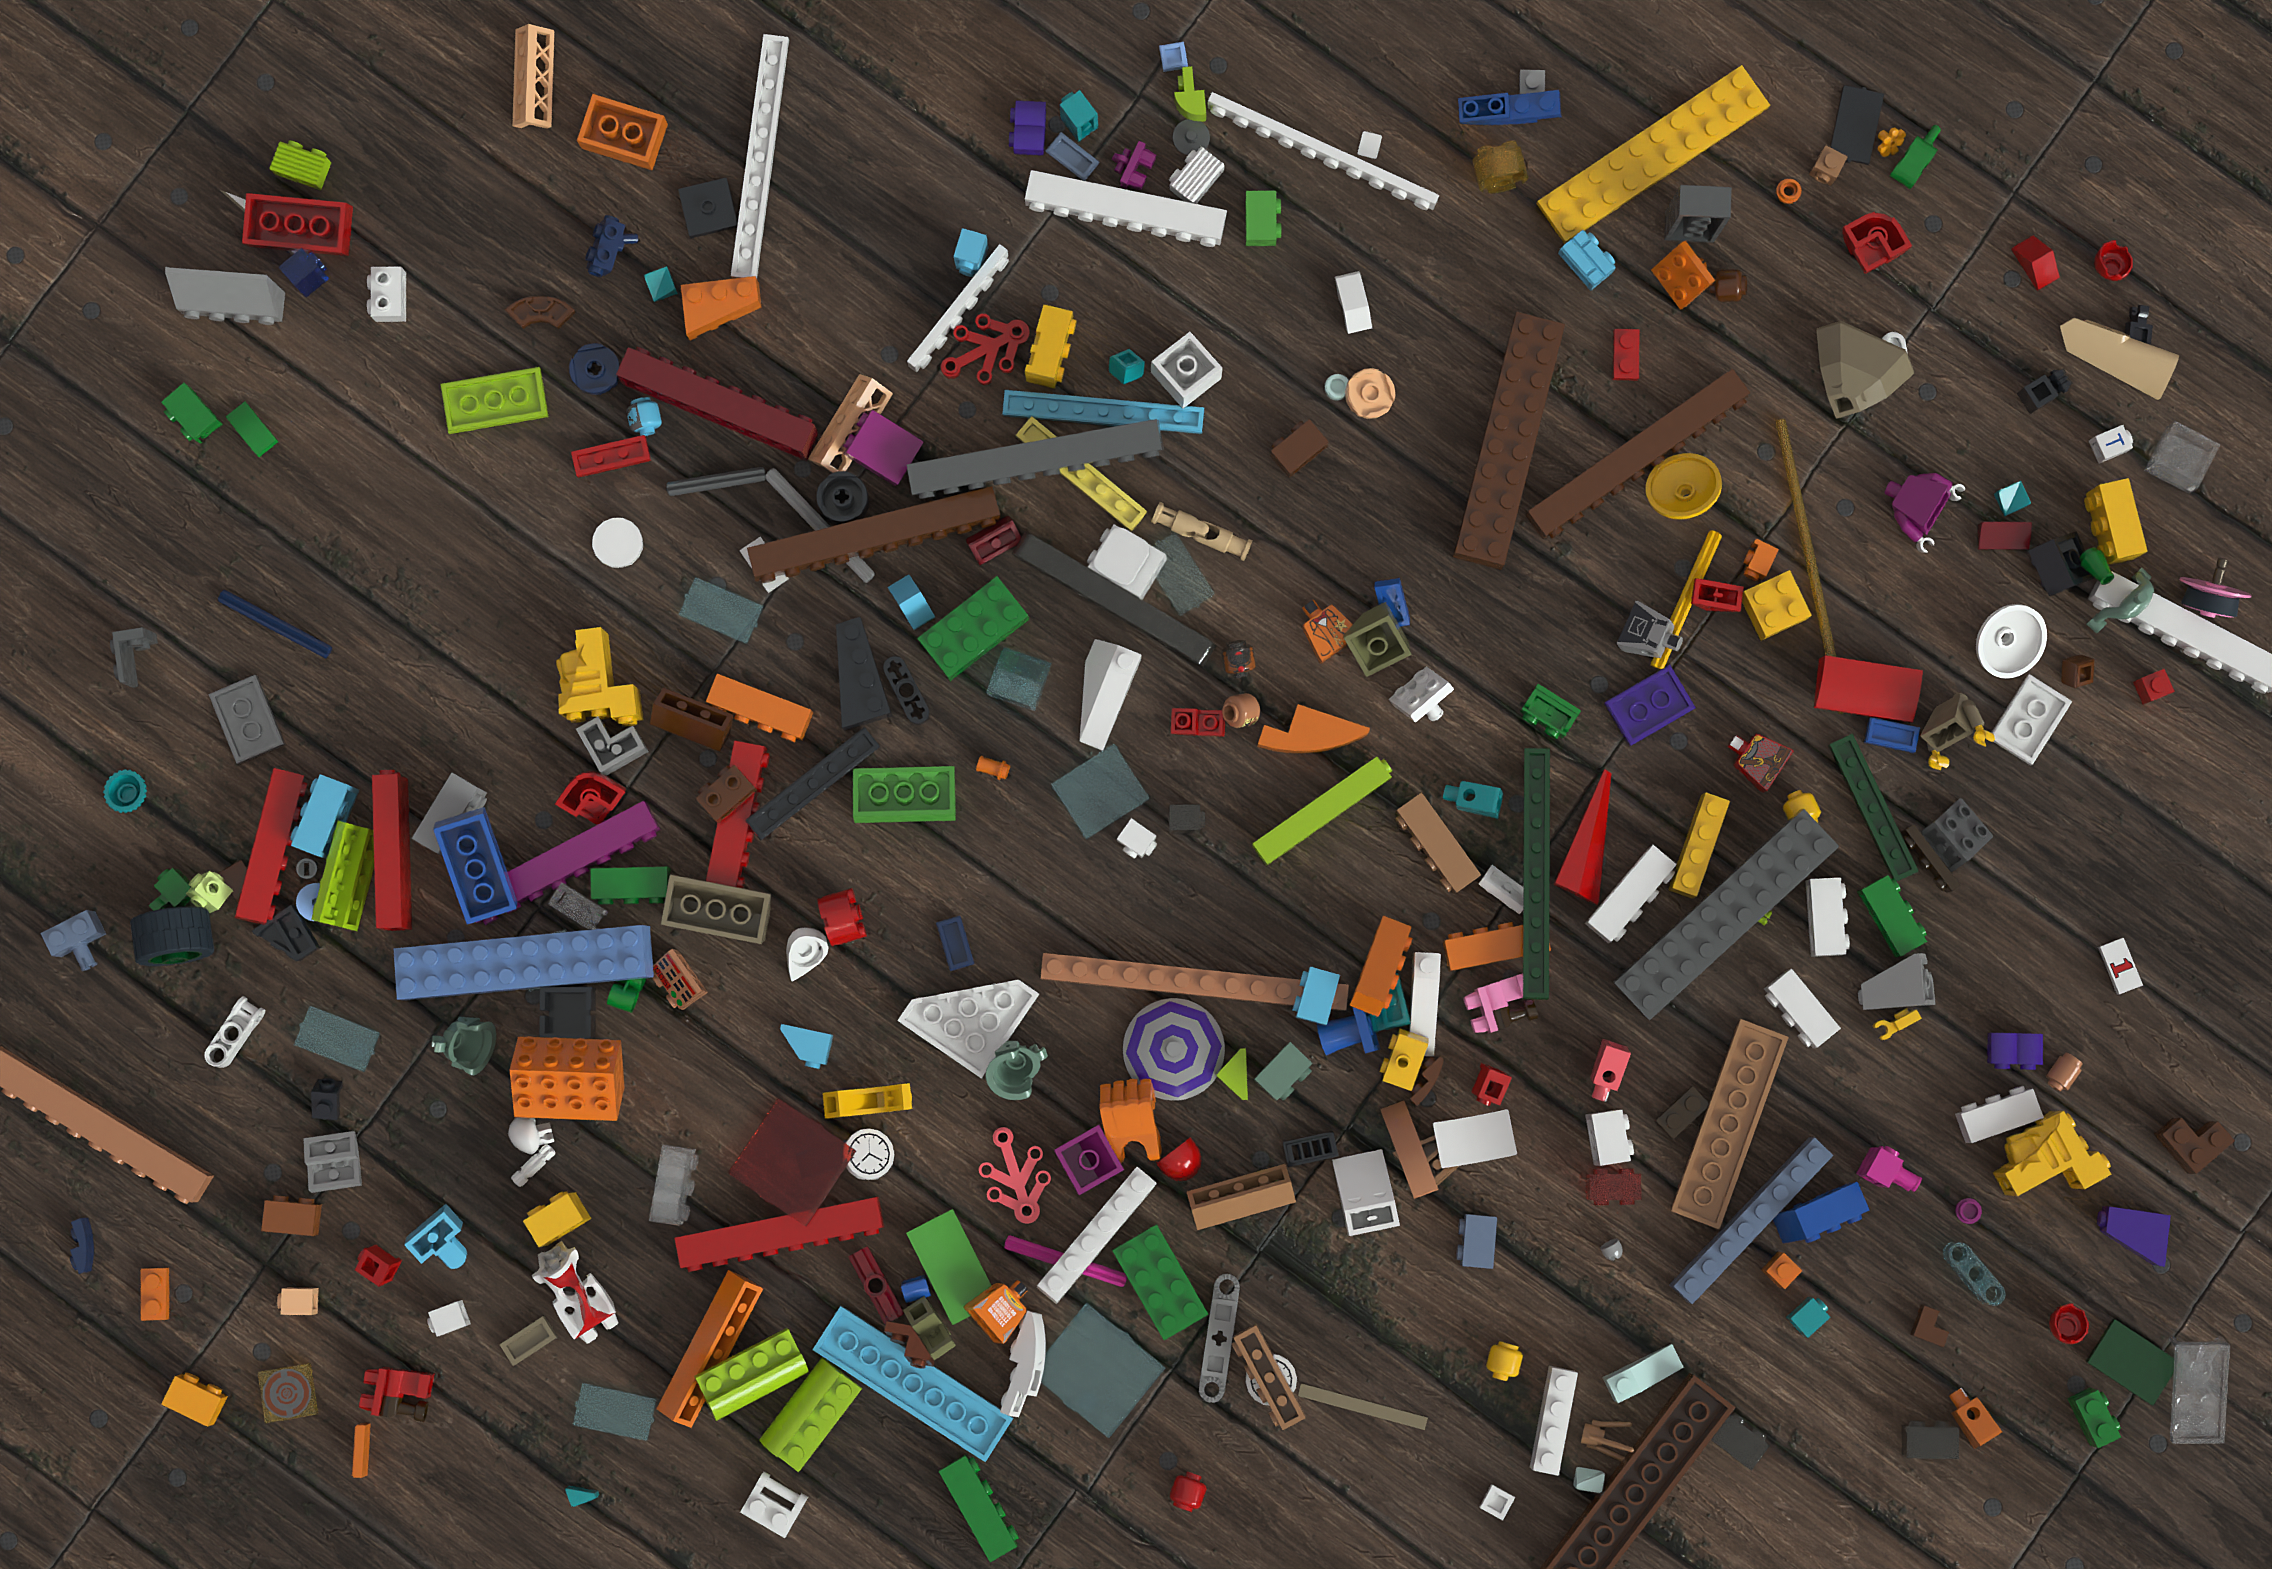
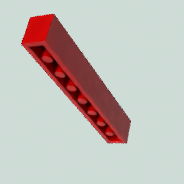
M879 1197L680 1236L675 1238L680 1268L687 1267L688 1272L703 1269L702 1264L712 1262L713 1267L728 1264L727 1259L737 1257L738 1262L753 1259L754 1253L763 1252V1257L779 1254V1248L788 1247V1251L804 1249V1243L813 1242L814 1246L829 1244L828 1238L838 1237L839 1241L854 1239L853 1233L864 1232V1236L878 1234V1228H883L884 1222Z

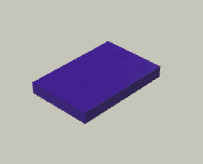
M1671 665L1604 703L1629 746L1696 708Z

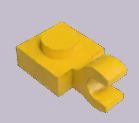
M1905 1008L1894 1014L1895 1019L1891 1022L1885 1020L1877 1021L1873 1024V1028H1878L1881 1025L1884 1026L1886 1033L1879 1038L1880 1040H1886L1893 1033L1904 1029L1922 1018L1917 1009L1909 1011L1908 1008Z

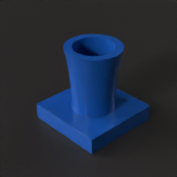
M1353 1007V1016L1328 1020L1327 1025L1317 1023L1318 1034L1325 1055L1327 1056L1340 1049L1361 1042L1365 1053L1380 1050L1377 1034L1373 1030L1370 1013Z

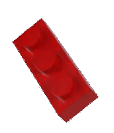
M645 435L571 452L578 478L651 461Z

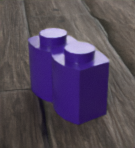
M1016 101L1015 108H1011L1010 123H1015L1014 132H1009V147H1013L1014 154L1044 156L1046 102Z
M1988 1033L1987 1063L1994 1064V1069H2010V1064H2020V1069L2036 1070V1065H2043V1034Z

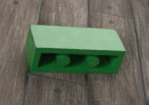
M669 867L591 868V899L598 901V905H613V900H623V904H639V899H649V904H662L664 899H666L671 870Z
M1889 875L1860 889L1857 893L1893 955L1897 958L1926 943L1927 940L1924 937L1926 936V931L1921 923L1915 922L1911 915L1914 912L1907 900L1903 901L1899 894L1901 889L1894 878L1890 879Z

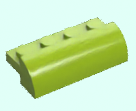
M337 821L311 920L358 931L374 870L373 830Z
M785 1328L694 1377L715 1421L809 1373L789 1329Z
M822 1356L759 1441L773 1455L781 1458L799 1472L862 1390V1387Z

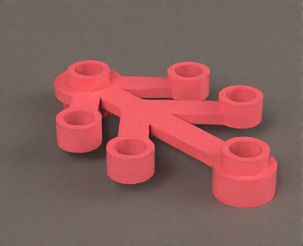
M1001 1127L994 1132L993 1141L995 1145L1002 1149L1010 1176L995 1169L989 1162L980 1165L979 1173L984 1178L990 1177L1015 1190L1018 1200L1003 1194L998 1187H991L987 1191V1198L991 1202H999L1013 1209L1015 1217L1020 1222L1029 1224L1034 1222L1040 1214L1037 1201L1044 1187L1050 1183L1051 1175L1047 1171H1039L1035 1177L1036 1184L1028 1196L1025 1185L1037 1161L1042 1158L1043 1151L1038 1146L1031 1147L1027 1153L1028 1158L1020 1172L1011 1147L1014 1138L1013 1133L1010 1129ZM1002 1132L1008 1136L1007 1141L1004 1143L998 1140V1135ZM1033 1149L1040 1151L1039 1158L1033 1159L1030 1153ZM984 1165L991 1167L992 1171L989 1175L982 1173ZM1041 1173L1047 1174L1048 1181L1046 1183L1039 1182L1038 1177ZM991 1190L999 1191L998 1199L990 1197ZM1024 1206L1031 1207L1032 1213L1029 1216H1025L1022 1213Z

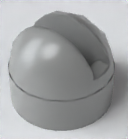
M305 858L298 862L296 872L299 877L310 879L315 876L317 865L313 860ZM304 863H309V875L304 876Z
M1617 1238L1607 1241L1600 1247L1603 1255L1608 1260L1613 1261L1615 1258L1619 1259L1622 1256V1245Z

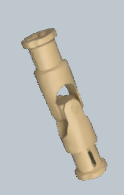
M1159 502L1151 521L1153 524L1160 523L1171 528L1172 532L1182 536L1193 537L1197 542L1225 553L1227 551L1239 556L1242 561L1245 560L1253 541L1250 539L1246 541L1234 536L1233 532L1206 521H1199L1191 514L1181 510L1177 512L1167 508L1162 502ZM1209 529L1216 533L1217 538L1212 540L1206 539Z

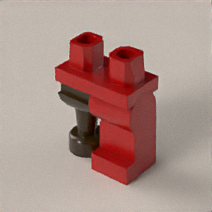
M390 1367L367 1369L364 1375V1384L376 1385L375 1395L362 1393L359 1408L371 1411V1415L375 1416L414 1415L415 1421L425 1422L429 1403L419 1400L414 1405L403 1402L404 1394L425 1399L431 1397L435 1373Z

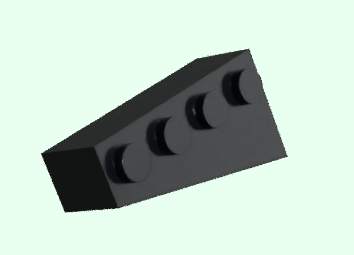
M861 617L836 624L842 729L847 731L891 717V709Z

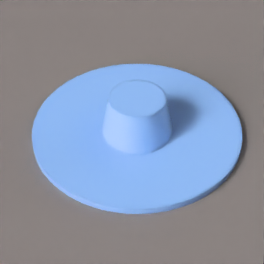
M320 883L306 885L297 895V909L304 918L313 921L311 920L313 907L317 900Z

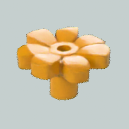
M1895 127L1891 128L1889 133L1885 130L1880 131L1878 134V138L1882 141V144L1878 146L1880 154L1883 157H1887L1889 154L1893 156L1899 152L1897 146H1902L1906 133L1902 129L1898 130Z

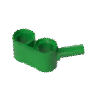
M1933 125L1925 138L1922 139L1917 136L1905 152V157L1900 159L1891 172L1890 177L1911 189L1922 174L1923 169L1927 167L1938 151L1933 146V142L1939 135L1941 128Z
M646 978L616 981L610 990L607 1005L632 1013Z

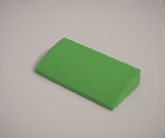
M955 767L853 769L854 822L956 821Z
M952 1209L906 1234L952 1325L970 1317L964 1306L992 1285Z

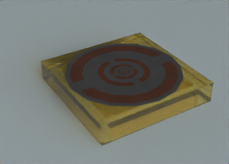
M311 1363L258 1372L265 1423L318 1414Z

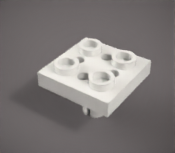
M1426 666L1423 670L1418 671L1406 685L1398 688L1389 700L1394 707L1415 723L1425 714H1427L1429 720L1435 721L1443 715V710L1438 706V703L1454 689L1448 681Z

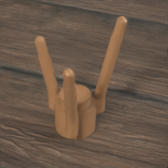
M1592 1420V1424L1585 1423L1581 1443L1586 1444L1588 1448L1600 1451L1622 1462L1625 1457L1603 1447L1602 1444L1628 1452H1633L1634 1448L1605 1439V1430H1601L1600 1427H1631L1632 1423Z

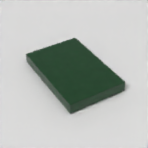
M2112 1319L2085 1361L2151 1406L2155 1404L2180 1364L2179 1361L2115 1319Z

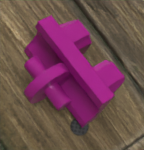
M1139 141L1130 159L1128 157L1131 151L1127 148L1124 149L1122 155L1115 153L1112 157V160L1117 163L1115 172L1121 174L1123 168H1126L1120 180V187L1125 190L1128 187L1142 190L1147 176L1136 170L1139 164L1151 169L1156 160V155L1146 149L1145 143Z

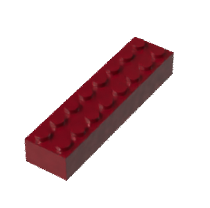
M628 347L616 373L624 386L805 461L808 460L819 435L815 425L812 423V419L801 414L795 417L789 414L788 409L780 405L771 407L765 404L766 400L756 395H752L751 398L747 397L737 387L729 385L728 388L719 385L720 381L713 377L706 376L705 379L696 375L697 372L686 366H683L682 369L673 366L674 362L661 356L659 359L650 356V352L643 348L636 347L634 350Z

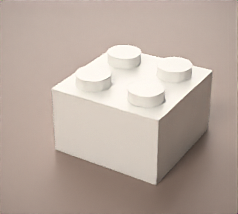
M1191 332L1187 333L1151 361V373L1182 408H1185L1221 380L1222 367Z
M1622 1110L1585 1114L1593 1164L1602 1166L1631 1161L1630 1155H1634L1632 1141L1627 1140L1626 1130L1629 1129L1627 1114H1623Z

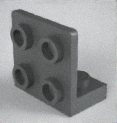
M143 627L112 632L113 639L110 640V648L112 654L116 657V664L113 667L115 678L119 679L120 683L132 688L138 687L133 648L136 651L150 649V645L158 644L157 634Z
M1962 798L1958 799L1938 819L1920 831L1950 872L1968 862L1993 838L1992 833Z

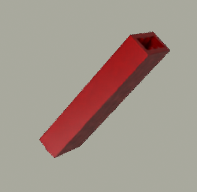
M380 770V775H372L376 929L384 931L412 930L408 779L395 772V770Z

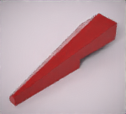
M1605 769L1599 778L1553 883L1595 905H1598L1600 897L1612 774Z

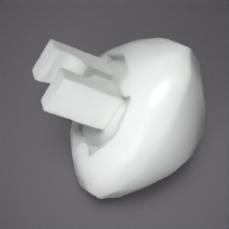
M516 1117L510 1124L508 1136L516 1148L527 1154H534L540 1145L554 1142L550 1122L536 1125L535 1118Z

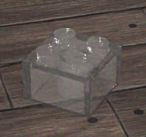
M2174 421L2166 427L2144 471L2190 494L2198 489L2220 444Z

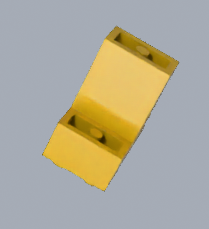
M601 627L575 630L577 649L563 653L556 660L561 677L559 683L562 691L561 694H558L559 714L570 720L571 723L585 722L586 717H599L601 720L612 718L617 723L622 724L623 727L637 725V721L643 720L640 690L633 684L614 686L608 633Z
M2050 1111L2043 1116V1119L2035 1121L2036 1125L2026 1128L2022 1133L2007 1137V1143L2004 1148L2009 1163L1993 1172L2004 1194L2009 1196H2019L2061 1172L2069 1186L2073 1189H2086L2112 1175L2108 1169L2111 1166L2106 1156L2097 1151H2086L2089 1149L2086 1141L2082 1136L2078 1137L2074 1130L2076 1124L2069 1113L2065 1114L2064 1111Z

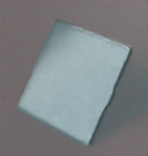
M1086 1303L1045 1353L1041 1383L1062 1399L1068 1408L1079 1413L1106 1437L1110 1438L1166 1367L1135 1343L1127 1332L1117 1328L1091 1305Z

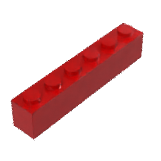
M734 741L729 766L730 768L733 765L738 767L757 791L720 823H717L706 881L739 888L744 887L745 878L741 877L743 867L747 868L750 853L746 852L748 842L752 843L754 832L745 820L759 810L760 803L756 802L758 792L762 793L765 778H761L763 768L768 767L770 753H766L767 748L765 746Z
M277 768L272 770L234 918L262 925L266 924L267 919H273L276 907L271 905L273 895H279L282 881L277 880L280 870L285 871L288 856H285L284 852L286 846L291 847L292 844L291 834L293 831H290L292 821H298L301 807L296 806L299 797H304L307 783L303 782L304 775Z

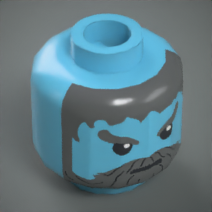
M649 397L631 401V405L626 409L630 429L633 432H640V436L655 434V429L662 424L658 404L651 401Z

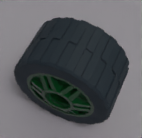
M190 906L159 909L137 915L130 921L135 962L139 965L167 966L183 964L203 959L214 952L209 911L205 908Z

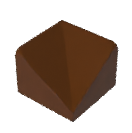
M2076 655L2063 659L2061 678L2063 684L2077 688L2093 683V658L2085 655Z

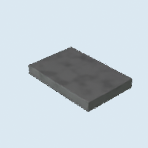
M257 675L208 694L237 764L244 763L286 745Z

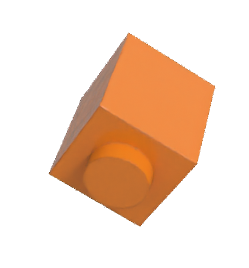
M1779 1251L1761 1269L1764 1274L1782 1289H1786L1802 1272L1784 1252Z

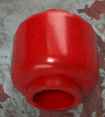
M1187 1471L1186 1476L1178 1475L1175 1478L1169 1494L1170 1499L1174 1501L1173 1506L1189 1512L1200 1508L1207 1489L1206 1485L1200 1482L1201 1476Z

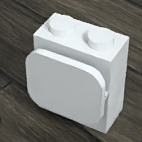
M1114 524L1111 529L1107 528L1100 539L1102 544L1098 551L1093 550L1087 560L1089 564L1088 569L1094 575L1137 600L1142 601L1166 562V554L1149 545L1145 540L1130 531Z

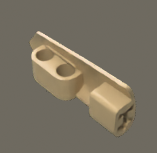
M2072 318L2060 325L2067 352L2157 400L2162 397L2177 365L2179 355L2132 339L2126 333L2090 320L2083 321Z

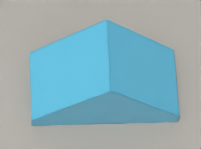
M910 575L905 576L888 587L913 630L935 618Z

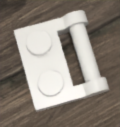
M763 1472L740 1513L785 1538L808 1497L802 1493L801 1495L771 1479L770 1474ZM766 1487L795 1505L790 1510L761 1493V1491Z

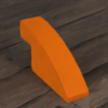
M1298 704L1289 732L1287 733L1264 725L1257 747L1285 753L1328 751L1364 738L1368 735L1370 728Z

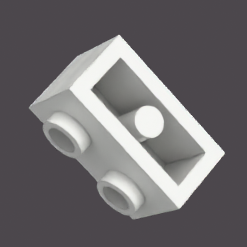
M371 267V275L367 276L368 290H371V299L367 300L368 314H371V317L376 322L406 321V272L402 267Z

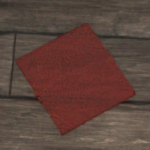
M778 1098L728 1173L758 1193L765 1202L777 1206L798 1222L807 1226L856 1153V1150L825 1130L818 1121L807 1118Z

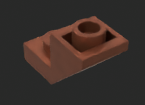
M886 1322L884 1332L890 1337V1341L897 1344H905L908 1341L904 1356L911 1366L924 1369L926 1366H934V1360L912 1326Z

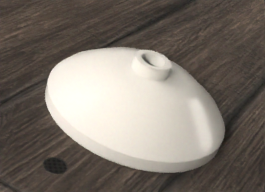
M2022 604L2007 605L1993 612L1985 620L1977 636L1976 653L1982 667L1992 675L2000 678L2017 677L2030 670L2038 662L2046 646L2047 629L2045 622L2038 612Z

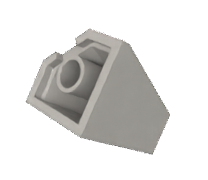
M1923 953L1913 954L1862 983V990L1858 991V999L1860 1005H1863V1010L1935 1005L1932 974L1927 969H1924V964H1927L1926 955Z

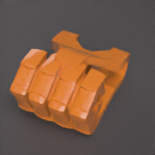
M1137 1079L1127 1080V1086H1125L1124 1081L1113 1082V1088L1111 1084L1100 1085V1114L1105 1136L1121 1164L1125 1158L1124 1147L1130 1141L1140 1142L1145 1147L1149 1160L1158 1161L1161 1158V1138L1153 1114L1156 1097L1151 1079H1142L1140 1084H1138Z

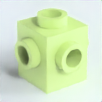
M208 871L204 874L198 873L189 882L191 888L186 894L191 898V902L196 907L205 908L211 913L222 906L233 890L224 883L225 880L222 876Z

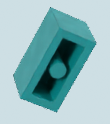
M1080 90L1075 94L1071 92L1062 98V103L1060 104L1061 120L1079 142L1098 128V114Z

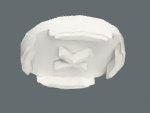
M611 518L596 528L592 547L595 555L603 564L612 568H622L632 565L639 558L643 550V538L640 530L631 521L624 518Z

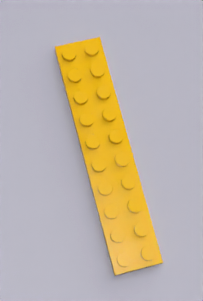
M1741 65L1538 200L1536 204L1565 244L1580 231H1585L1768 109L1770 104Z

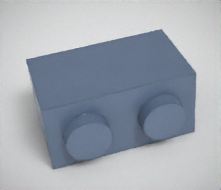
M1464 1214V1219H1459L1458 1234H1462V1245H1457L1456 1260H1460L1461 1266L1493 1269L1497 1217Z

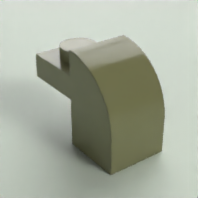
M925 1296L903 1310L912 1328L920 1336L934 1360L956 1346L946 1325Z

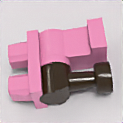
M1523 973L1477 988L1475 992L1463 997L1467 1010L1480 1007L1482 1017L1470 1020L1474 1033L1486 1031L1487 1033H1492L1505 1029L1512 1022L1524 1017L1529 1021L1538 1019V1012L1533 999L1524 1001L1523 1007L1509 1009L1508 1006L1509 1001L1522 998Z

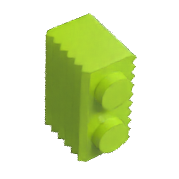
M290 140L288 144L279 142L270 165V170L282 178L321 190L331 162L326 157V153L312 148L311 152L304 150L301 144Z

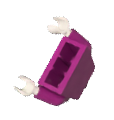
M1937 473L1919 474L1917 476L1909 475L1903 486L1890 481L1885 490V495L1894 498L1892 507L1895 520L1901 530L1913 542H1917L1916 547L1922 553L1928 552L1923 548L1924 541L1934 546L1933 539L1924 538L1923 534H1928L1948 499L1951 501L1962 499L1955 494V489L1959 492L1965 491V487L1962 484L1953 486L1950 480Z

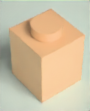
M282 1288V1292L278 1294L277 1306L278 1309H281V1315L318 1314L319 1288Z

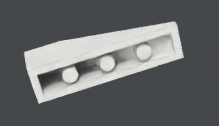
M1415 952L1413 953L1411 1024H1409V1032L1429 1038V1044L1424 1056L1434 1057L1441 954Z

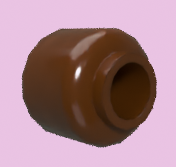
M1726 269L1717 271L1714 278L1715 281L1710 285V293L1715 294L1717 301L1738 302L1742 299L1743 295H1747V276L1743 275L1740 270Z

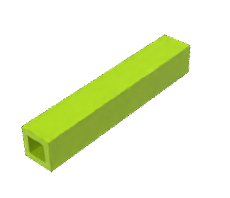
M1375 757L1255 841L1252 847L1266 866L1389 781L1392 777L1389 774L1392 772V769L1384 759L1380 761L1378 757Z

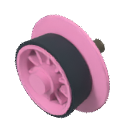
M2222 558L2217 560V567L2211 582L2187 577H2180L2179 579L2181 582L2189 585L2181 603L2189 608L2199 610L2201 615L2215 618V615L2237 617L2239 598H2251V594L2222 585L2226 571L2225 568L2228 564V560Z

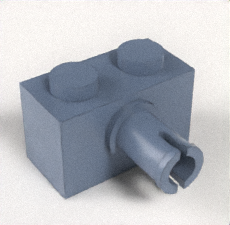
M85 910L42 932L41 935L51 956L63 957L73 952L81 967V971L91 969L90 966L94 967L97 965L87 945L106 935V932L96 912Z

